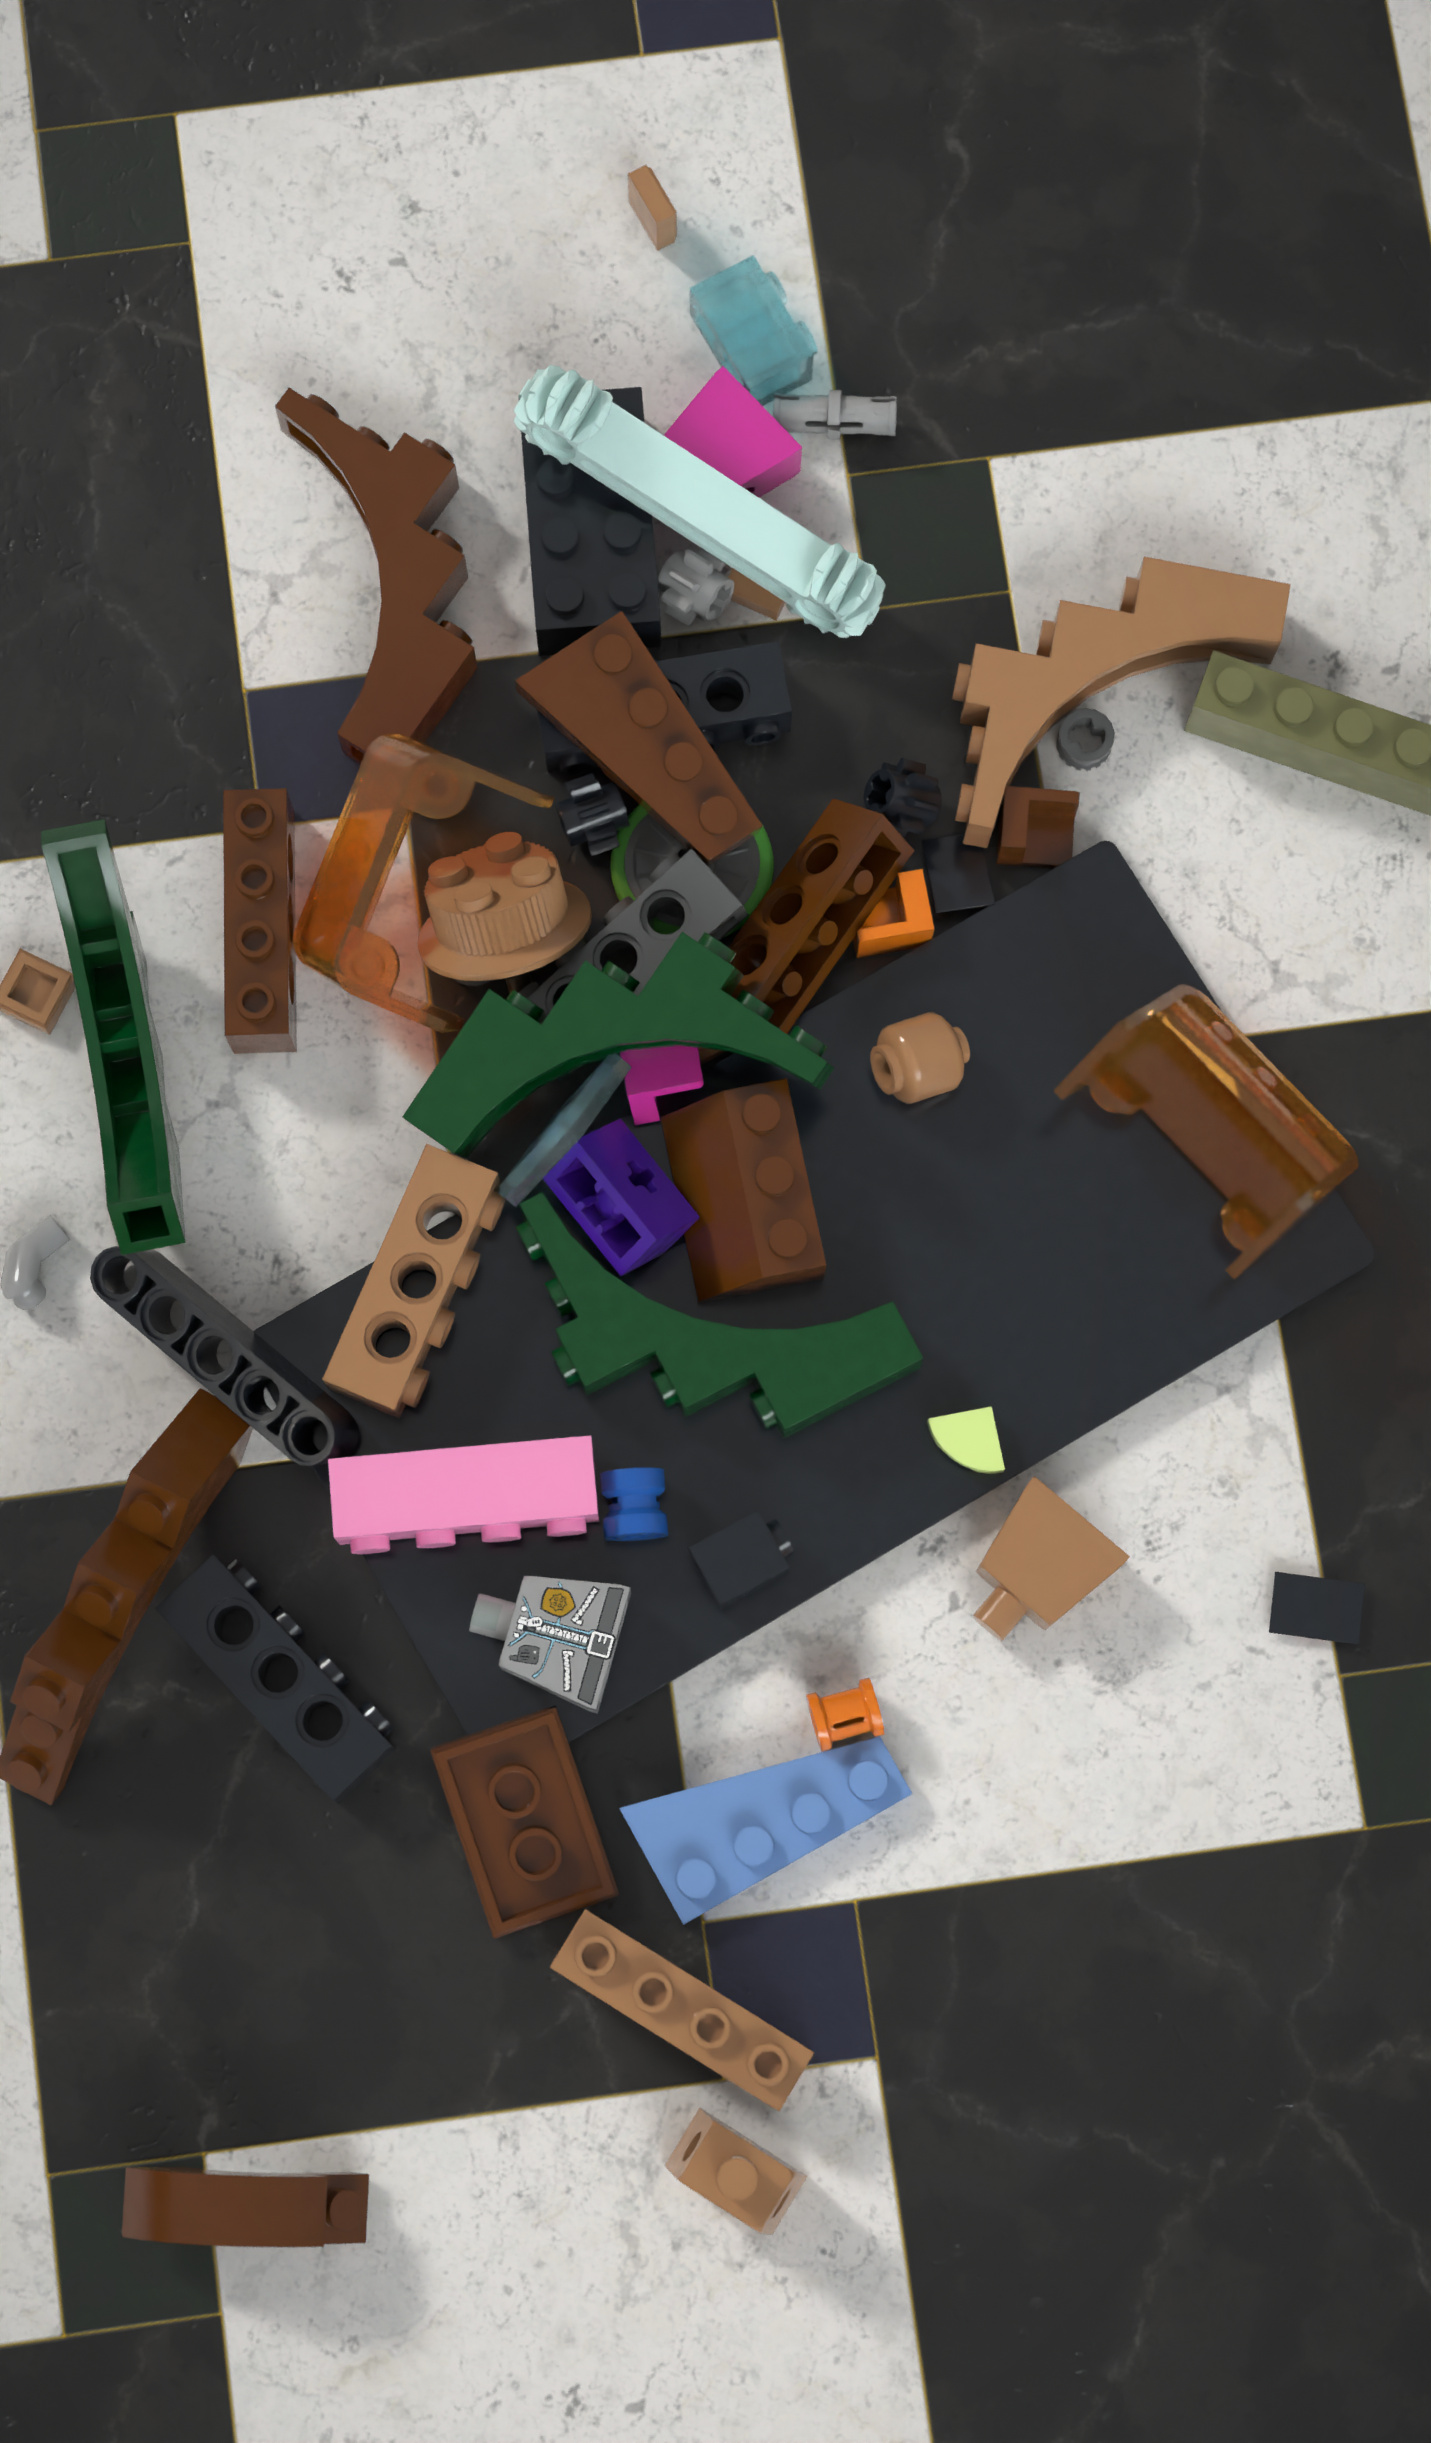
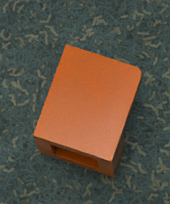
M923 869L897 874L895 887L887 889L853 938L857 958L915 949L932 939L934 925Z

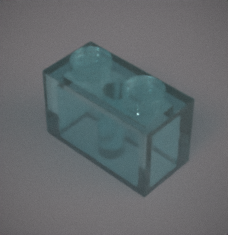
M754 255L689 288L690 316L721 367L724 366L762 406L774 400V393L787 394L812 381L813 358L817 354L814 338L803 321L800 320L794 323L785 308L787 297L781 282L774 272L764 273Z

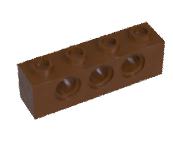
M286 788L223 790L225 1037L234 1054L297 1052L294 808Z
M833 798L728 947L736 953L730 964L744 975L731 994V997L736 999L740 992L745 990L775 1011L768 1022L786 1034L857 934V930L862 927L897 874L915 851L882 813Z

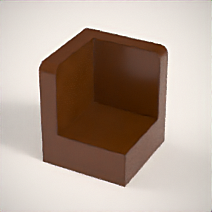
M1006 786L999 811L996 864L1054 869L1071 859L1073 853L1074 820L1079 807L1080 793L1068 790Z

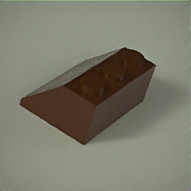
M787 1078L724 1090L661 1117L673 1183L700 1216L684 1233L698 1304L824 1279L826 1261Z

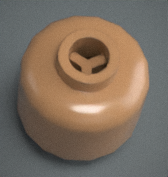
M928 1012L883 1028L877 1039V1046L871 1050L870 1061L875 1080L882 1091L888 1095L893 1094L904 1103L912 1104L956 1089L964 1076V1064L970 1059V1049L966 1036L960 1028L952 1027L944 1017L934 1012Z

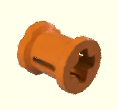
M869 1677L859 1680L857 1688L821 1698L816 1692L806 1695L812 1724L821 1752L831 1750L832 1742L871 1732L875 1737L885 1735L879 1705Z

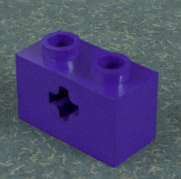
M621 1118L576 1139L542 1176V1179L620 1276L664 1254L700 1218Z

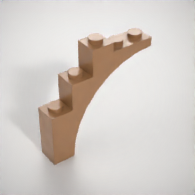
M1144 557L1137 577L1126 576L1119 611L1060 600L1054 621L1044 619L1042 621L1036 655L976 644L971 665L962 663L958 665L952 700L963 702L960 724L973 726L966 763L977 764L974 785L962 784L955 816V821L966 823L963 844L983 848L988 847L1005 787L1010 786L1022 762L1047 732L1088 698L1135 675L1174 664L1209 661L1213 650L1246 662L1271 664L1282 640L1291 584Z

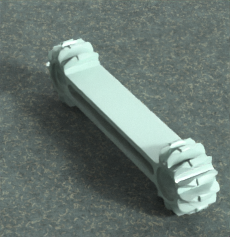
M549 365L547 369H538L532 380H527L518 395L520 400L514 409L516 414L514 423L518 430L526 434L527 442L541 448L544 455L550 454L557 458L562 465L569 462L782 599L787 603L786 607L789 612L802 617L804 624H812L818 627L822 633L830 631L839 638L861 636L867 625L872 624L880 609L879 605L882 601L886 584L876 574L877 570L874 565L862 561L858 557V553H851L845 550L840 543L830 545L613 403V397L609 392L599 389L595 385L594 380H586L575 370L566 372L559 366Z

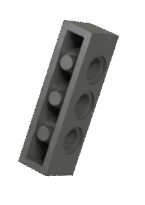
M692 849L682 858L678 854H673L651 873L649 880L653 884L635 900L630 896L625 897L607 912L602 920L606 927L588 943L581 939L570 951L556 960L555 965L559 969L541 986L536 981L532 982L519 993L545 1010L538 1020L542 1024L585 960L602 971L608 959L615 951L629 948L635 950L638 956L637 965L629 974L640 982L634 991V994L638 996L681 932H684L697 942L704 932L721 941L748 916V913L742 903ZM668 906L682 908L685 912V919L679 930L668 935L659 934L654 931V919L661 909ZM583 1065L557 1078V1080L563 1084Z

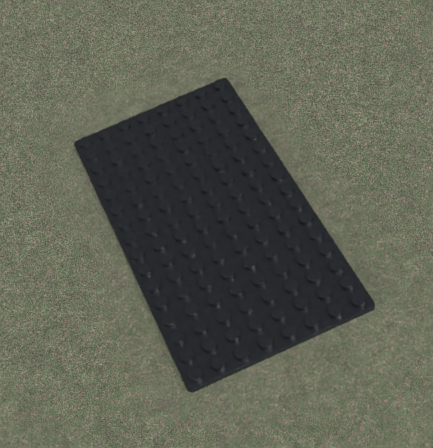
M1101 841L995 902V905L986 907L801 1014L787 1035L791 1033L795 1026H798L828 1047L821 1058L826 1060L835 1069L821 1089L814 1087L778 1066L734 1053L702 1072L704 1084L701 1088L662 1095L656 1098L660 1121L635 1125L632 1113L621 1118L673 1183L661 1117L724 1090L787 1078L826 1261L824 1279L698 1304L684 1234L661 1256L620 1276L542 1179L543 1174L564 1153L562 1152L499 1189V1193L506 1195V1200L498 1222L492 1231L482 1228L473 1251L481 1254L475 1275L467 1289L457 1286L448 1306V1310L455 1312L450 1332L441 1348L431 1345L422 1369L430 1372L424 1392L415 1408L407 1404L405 1405L400 1419L333 1392L327 1388L322 1380L374 1262L254 1330L258 1336L348 1410L356 1420L359 1430L358 1443L353 1453L348 1457L591 1435L600 1522L586 1523V1533L553 1537L547 1536V1526L522 1528L521 1539L506 1542H482L481 1532L456 1534L455 1545L439 1548H417L416 1538L390 1540V1551L363 1554L467 1735L556 1705L568 1743L572 1742L1372 1263L1375 1257L1374 1248L1114 843ZM928 1012H934L944 1017L952 1027H958L962 1030L969 1044L970 1059L964 1064V1076L956 1089L922 1101L907 1104L897 1099L893 1094L888 1095L884 1093L879 1087L871 1067V1050L877 1046V1039L882 1029L886 1026ZM543 1192L570 1235L606 1271L646 1298L693 1318L746 1329H799L846 1320L893 1301L924 1358L921 1367L784 1439L776 1424L766 1429L760 1421L749 1398V1394L757 1390L754 1382L687 1417H684L678 1403L666 1407L649 1374L659 1368L656 1361L586 1396L579 1381L570 1386L566 1384L551 1354V1351L560 1347L555 1329L574 1320L575 1317L573 1313L564 1317L560 1316L544 1284L554 1278L544 1257L542 1256L532 1261L515 1227L525 1222L519 1204ZM455 1214L427 1230V1232L436 1239L451 1238L460 1230L462 1219ZM427 1270L412 1271L403 1280L402 1292L411 1298H423L434 1289L436 1276ZM390 1328L384 1331L377 1339L376 1352L387 1358L402 1355L409 1347L410 1334L400 1328ZM270 1379L266 1384V1388L277 1405L280 1395L276 1383ZM992 1406L1005 1467L1004 1472L995 1474L979 1473L955 1462L936 1445L929 1431L927 1420L929 1418ZM318 1419L312 1427L311 1437L313 1444L320 1451L324 1449L327 1443L328 1432L326 1426ZM312 1465L313 1470L331 1499L329 1465ZM651 1467L664 1469L665 1491L656 1500L660 1502V1509L667 1514L668 1536L637 1541L604 1540L603 1518L609 1513V1505H612V1501L607 1500L601 1494L600 1473L625 1468ZM756 1510H759L765 1523L777 1519L794 1550L792 1555L785 1558L790 1567L789 1573L719 1611L689 1556V1547ZM524 1576L618 1584L630 1587L631 1597L598 1714L587 1711L505 1672L499 1667L505 1641L469 1631L475 1604L480 1593L516 1603Z

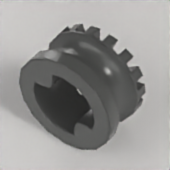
M1083 708L1073 711L1065 717L1059 729L1056 745L1057 751L1060 754L1059 757L1065 760L1067 766L1071 767L1072 765L1075 767V770L1081 771V769H1086V771H1089L1094 767L1097 769L1101 766V763L1107 760L1111 753L1115 736L1113 725L1106 715L1095 709ZM1083 725H1086V728L1090 729L1091 735L1102 737V746L1093 752H1082L1079 742H1070L1068 736L1070 731L1075 730L1077 726L1081 728Z

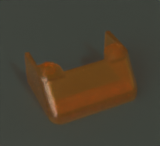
M390 733L374 740L364 755L295 928L293 946L298 959L306 967L346 992L438 1032L459 1031L464 1023V1018L394 989L400 972L398 953L388 940L367 931L414 812L433 819H447L457 815L468 804L476 782L534 806L549 809L555 797L410 736Z
M1184 984L1178 985L1119 1021L1054 1090L1059 1098L1063 1100L1085 1085H1088L1093 1099L1108 1112H1120L1131 1115L1143 1109L1225 1194L1229 1200L1221 1208V1217L1224 1222L1222 1226L1223 1232L1234 1246L1244 1251L1225 1270L1233 1279H1236L1271 1250L1359 1166L1358 1157L1354 1149L1336 1128L1206 995Z

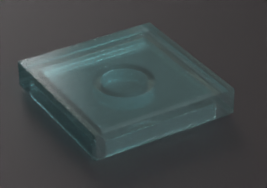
M616 1053L612 1056L609 1054L547 1121L499 1186L501 1190L498 1193L516 1207L582 1137L632 1066Z

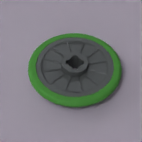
M641 805L637 806L628 816L630 826L618 831L616 836L620 846L612 849L611 877L619 901L628 896L635 900L653 884L649 877L658 865L673 854H678L682 858L688 852ZM763 826L758 834L708 866L742 903L748 913V916L726 936L733 934L743 927L771 887L774 871L773 851L768 834ZM668 906L661 909L654 919V931L659 934L668 935L679 930L685 919L684 910L677 906Z

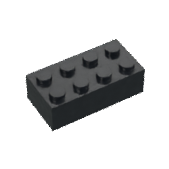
M642 387L603 390L611 394L613 403L644 422ZM521 431L535 626L539 656L555 655L620 611H623L646 648L661 647V618L652 515L569 462L562 465L557 458L550 454L544 455L541 448L527 442L526 434Z

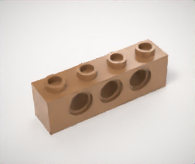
M429 1144L425 1145L322 1379L329 1390L400 1419L406 1404L414 1408L416 1407L424 1392L430 1374L429 1371L422 1369L431 1345L441 1348L452 1327L455 1312L448 1310V1306L457 1286L467 1289L477 1270L481 1254L473 1251L482 1228L492 1231L503 1210L506 1195L499 1193L501 1184L497 1172ZM440 1212L455 1213L462 1219L461 1228L451 1238L436 1239L427 1232L428 1223L433 1216ZM427 1270L436 1276V1285L430 1294L423 1298H411L402 1292L403 1280L412 1271ZM390 1328H400L410 1334V1344L407 1350L402 1355L394 1358H387L376 1352L378 1337Z
M586 1909L550 1966L554 1971L777 2111L781 2110L814 2054L809 2048Z

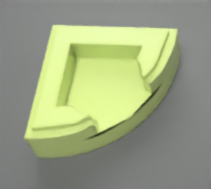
M992 1406L929 1418L927 1420L929 1431L936 1445L955 1462L979 1473L995 1474L1004 1472L1005 1467Z

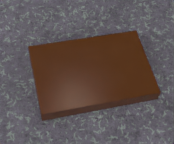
M556 1705L431 1748V1754L494 1939L619 1895Z

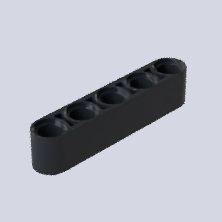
M113 1246L103 1250L95 1258L91 1266L90 1280L96 1294L290 1460L299 1465L312 1466L328 1464V1459L345 1458L353 1453L358 1443L359 1430L356 1420L349 1411L161 1253L152 1249L121 1255L119 1246ZM130 1261L135 1265L137 1271V1281L131 1290L126 1286L124 1280V1270ZM176 1300L181 1303L184 1310V1321L178 1330L172 1325L170 1319V1310ZM223 1339L230 1345L232 1352L231 1362L225 1370L220 1366L217 1359V1348ZM270 1379L276 1383L280 1393L279 1402L274 1410L268 1407L264 1399V1388ZM318 1419L326 1426L328 1432L327 1443L322 1451L316 1448L311 1437L312 1427Z

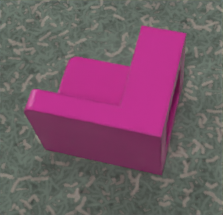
M674 1046L630 1050L620 1053L627 1097L635 1125L660 1121L656 1096L698 1089L704 1084L698 1048Z

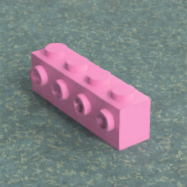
M591 1435L328 1459L333 1535L340 1545L350 1544L351 1554H373L390 1551V1540L416 1538L417 1548L447 1547L456 1544V1534L481 1532L482 1542L513 1541L521 1539L522 1528L547 1526V1536H572L586 1533V1523L600 1522Z

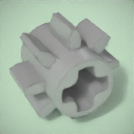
M699 547L696 553L689 549L686 552L684 550L676 551L668 558L658 577V589L664 593L661 596V601L668 604L665 612L687 626H690L696 617L702 621L704 619L709 621L716 619L725 610L734 592V581L728 578L731 570L724 567L725 563L701 547Z

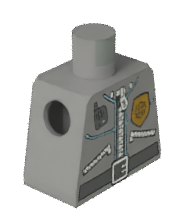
M524 1576L516 1603L480 1593L475 1604L469 1631L505 1641L499 1661V1667L505 1672L587 1711L598 1714L631 1597L630 1587L618 1584Z

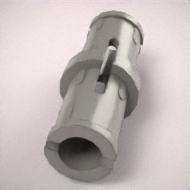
M829 390V395L814 396L774 393L773 417L789 433H827L828 439H841V434L895 436L897 396H842V390Z

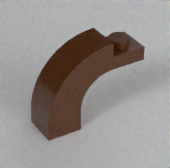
M126 2167L122 2237L166 2243L236 2247H324V2244L366 2243L369 2174L356 2172L255 2173L217 2171L191 2167Z

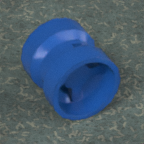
M651 1467L625 1468L600 1473L601 1494L607 1500L612 1501V1505H609V1513L603 1518L604 1540L637 1541L668 1536L667 1514L660 1509V1502L656 1500L665 1491L664 1469Z

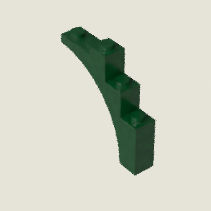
M102 819L41 831V846L66 941L86 1039L100 1129L106 1204L121 1255L186 1243L180 1154L166 1103L163 1054L149 1006L147 962L133 911L129 910L106 821Z
M681 932L638 996L634 994V991L640 982L610 961L600 971L585 960L542 1024L538 1020L545 1010L514 989H512L506 999L489 989L402 1118L452 1153L468 1158L496 1123L538 1088L581 1065L630 1050L684 1046L730 1051L778 1066L818 1089L822 1088L835 1068L821 1058L828 1047L798 1026H795L789 1035L768 1022L775 1011L745 990H742L736 999L731 997V994L744 976L730 964L736 956L734 951L706 932H704L698 942L684 932Z
M543 1192L519 1204L525 1222L516 1226V1231L532 1261L542 1256L544 1257L554 1277L544 1284L560 1316L564 1317L573 1313L575 1317L574 1320L555 1329L560 1347L551 1351V1354L566 1384L570 1386L579 1381L586 1396L656 1361L659 1368L649 1374L666 1407L678 1403L684 1417H687L754 1382L757 1390L750 1393L749 1398L760 1421L766 1429L776 1424L784 1439L921 1367L924 1358L893 1301L846 1320L799 1329H746L693 1318L646 1298L606 1271L570 1235Z

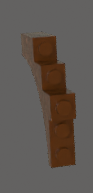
M288 388L275 405L281 431L318 459L348 494L370 535L378 561L381 609L376 648L361 693L337 734L345 755L394 786L477 670L475 650L471 646L473 641L470 636L457 625L447 620H442L440 624L436 623L468 579L465 555L462 554L463 548L460 544L441 530L433 529L431 533L428 532L459 489L456 465L452 455L438 443L430 439H424L421 443L405 432L393 449L389 451L388 443L380 435L365 426H360L356 430L338 419V412L321 397L310 394L305 398L293 389Z
M200 1388L130 1471L115 1519L78 1562L63 1610L24 1657L10 1702L17 1706L0 1755V1779L49 1805H52L64 1790L77 1752L93 1715L143 1615L192 1532L218 1493L241 1464L253 1427L215 1395Z

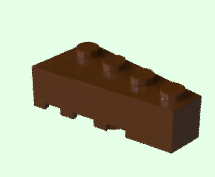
M620 611L515 680L517 693L530 705L538 709L555 725L557 730L570 742L578 746L620 788L622 787L645 808L646 812L688 851L692 849L707 866L740 846L761 830L763 825L623 611Z

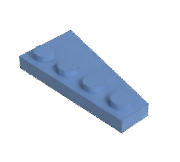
M878 1736L619 1809L684 1925L912 1795V1792L881 1737Z

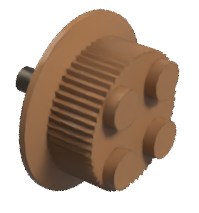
M516 832L499 833L489 838L483 846L470 848L468 851H463L462 854H457L456 856L441 858L429 866L428 873L430 877L428 878L429 881L426 882V886H424V896L430 917L420 930L418 950L425 965L442 976L464 981H488L505 978L509 993L512 989L519 993L524 987L532 983L530 971L543 967L563 956L584 937L592 920L590 902L582 890L562 880L559 864L553 852L545 849V846L540 847V844L535 845V843H529L528 841L523 842L521 835Z

